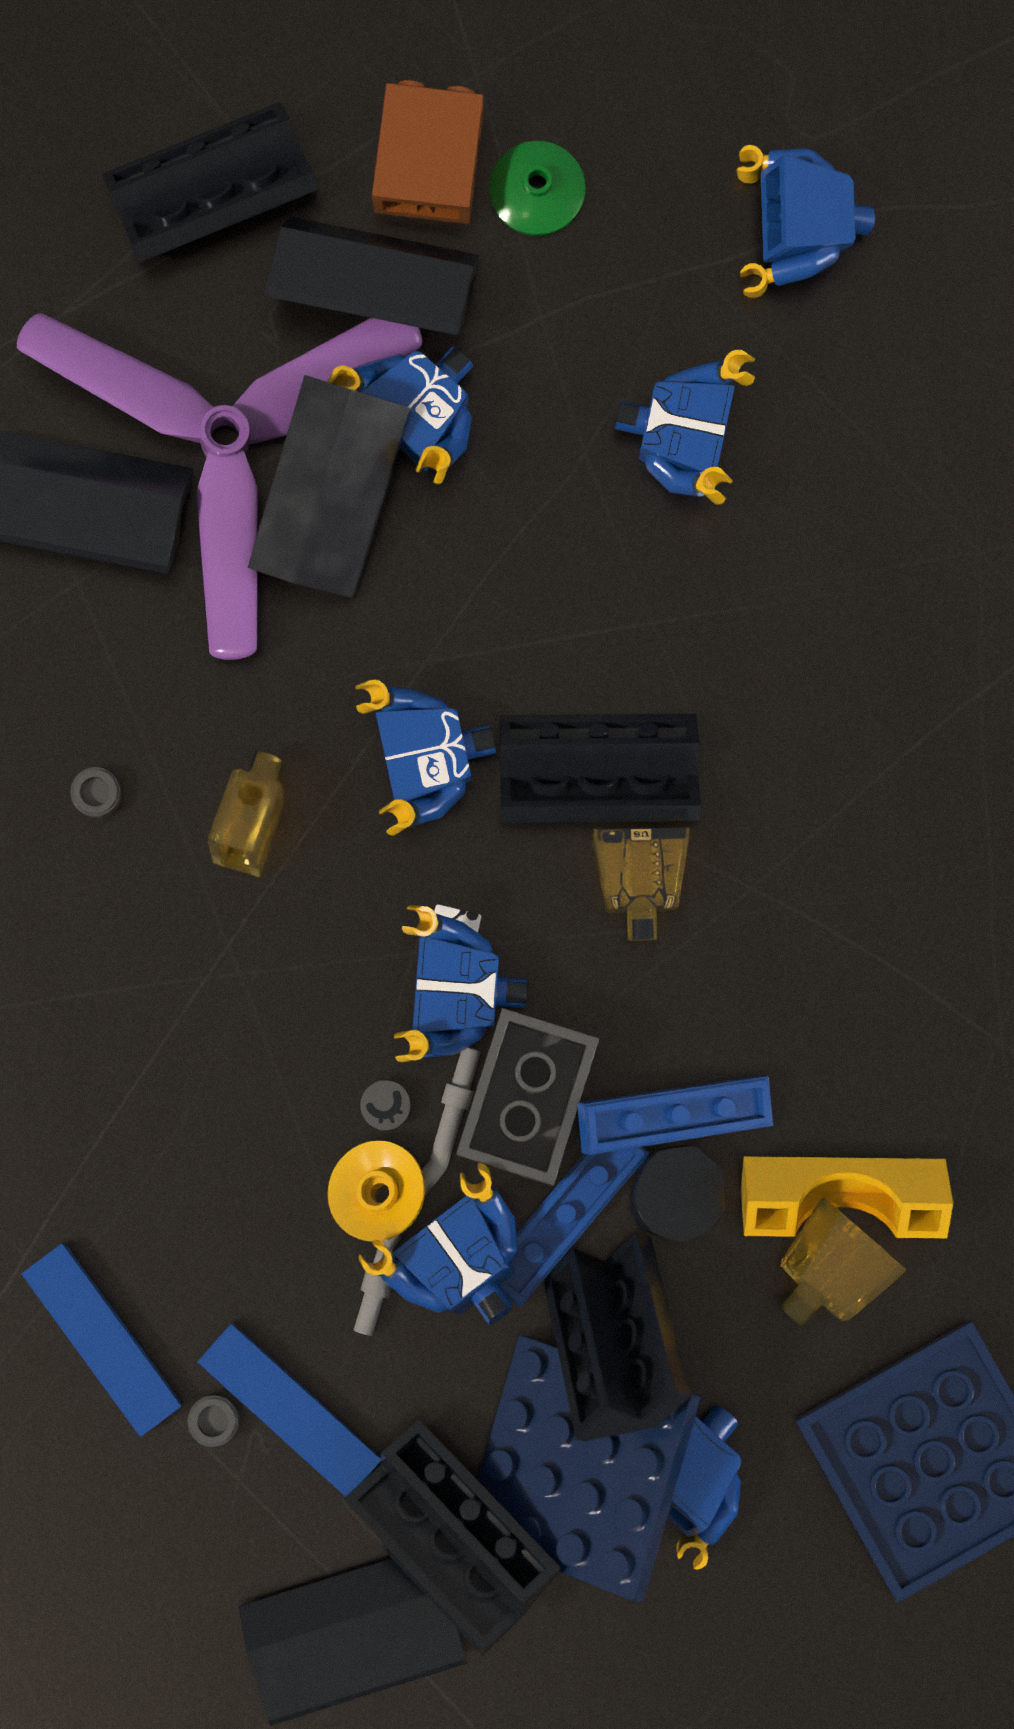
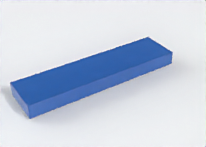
M765 1075L577 1102L582 1153L587 1155L773 1126L769 1076Z
M636 1147L591 1155L583 1153L516 1233L517 1253L511 1260L515 1272L499 1285L500 1289L511 1301L521 1308L650 1154L643 1147Z
M65 1242L58 1245L21 1273L140 1437L183 1405Z
M233 1322L197 1361L345 1497L363 1482L381 1461V1456Z

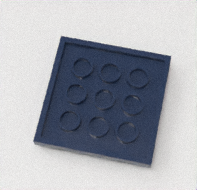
M968 1320L794 1419L897 1603L1014 1537V1395L972 1321Z
M519 1335L477 1480L560 1566L561 1573L633 1602H644L701 1396L690 1392L691 1397L658 1427L585 1442L575 1438L557 1346L530 1336Z

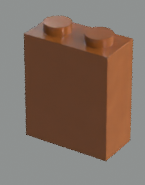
M412 80L401 81L398 84L386 83L372 191L374 213L470 224L484 113L482 94H475L473 90L462 86H451L446 90L427 88L423 83Z

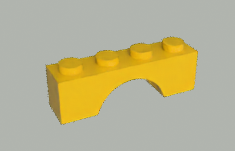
M744 1156L740 1193L744 1236L795 1237L800 1225L809 1216L822 1210L819 1207L825 1199L830 1201L835 1207L854 1208L874 1215L890 1228L896 1238H947L953 1199L946 1159Z

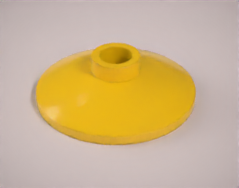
M370 1141L352 1148L336 1164L328 1185L329 1208L337 1224L351 1236L369 1242L373 1240H389L407 1230L419 1215L425 1197V1180L419 1163L406 1149L388 1141ZM382 1186H387L389 1189L388 1198L384 1202L378 1203L375 1197L377 1190Z

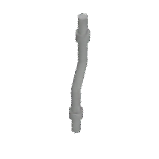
M471 1048L461 1051L452 1083H446L441 1103L445 1104L430 1159L422 1168L425 1180V1196L447 1170L464 1110L469 1111L475 1091L470 1089L481 1051ZM402 1233L392 1239L382 1241L390 1251L392 1261L395 1260L396 1256L393 1252L399 1247ZM377 1249L373 1263L381 1260L383 1256L382 1251ZM365 1272L360 1289L365 1293L355 1323V1332L373 1336L383 1298H389L392 1289L382 1280V1274L377 1276Z

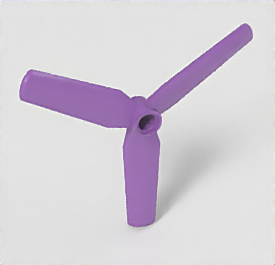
M38 313L31 317L22 327L17 339V348L22 353L159 433L201 443L202 450L206 455V461L196 494L208 644L211 656L223 660L242 659L252 655L257 649V571L248 568V564L257 537L258 487L246 458L249 445L287 435L304 375L327 381L337 366L343 365L354 368L364 363L399 353L408 356L422 345L419 327L370 318L256 379L233 406L220 405L213 407L191 385L45 314ZM228 426L233 428L239 436L232 444L221 445L215 442L211 435L218 427Z

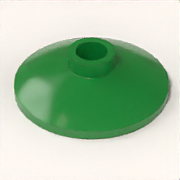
M529 141L512 147L499 158L491 173L489 195L495 213L508 227L525 235L545 236L562 230L576 218L584 202L585 179L580 165L567 150L550 142ZM533 176H542L547 183L544 187L537 189L533 188L528 181Z

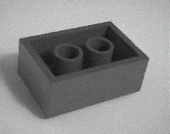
M502 1008L456 1155L545 1184L554 1185L577 1112V1102H580L599 1038Z

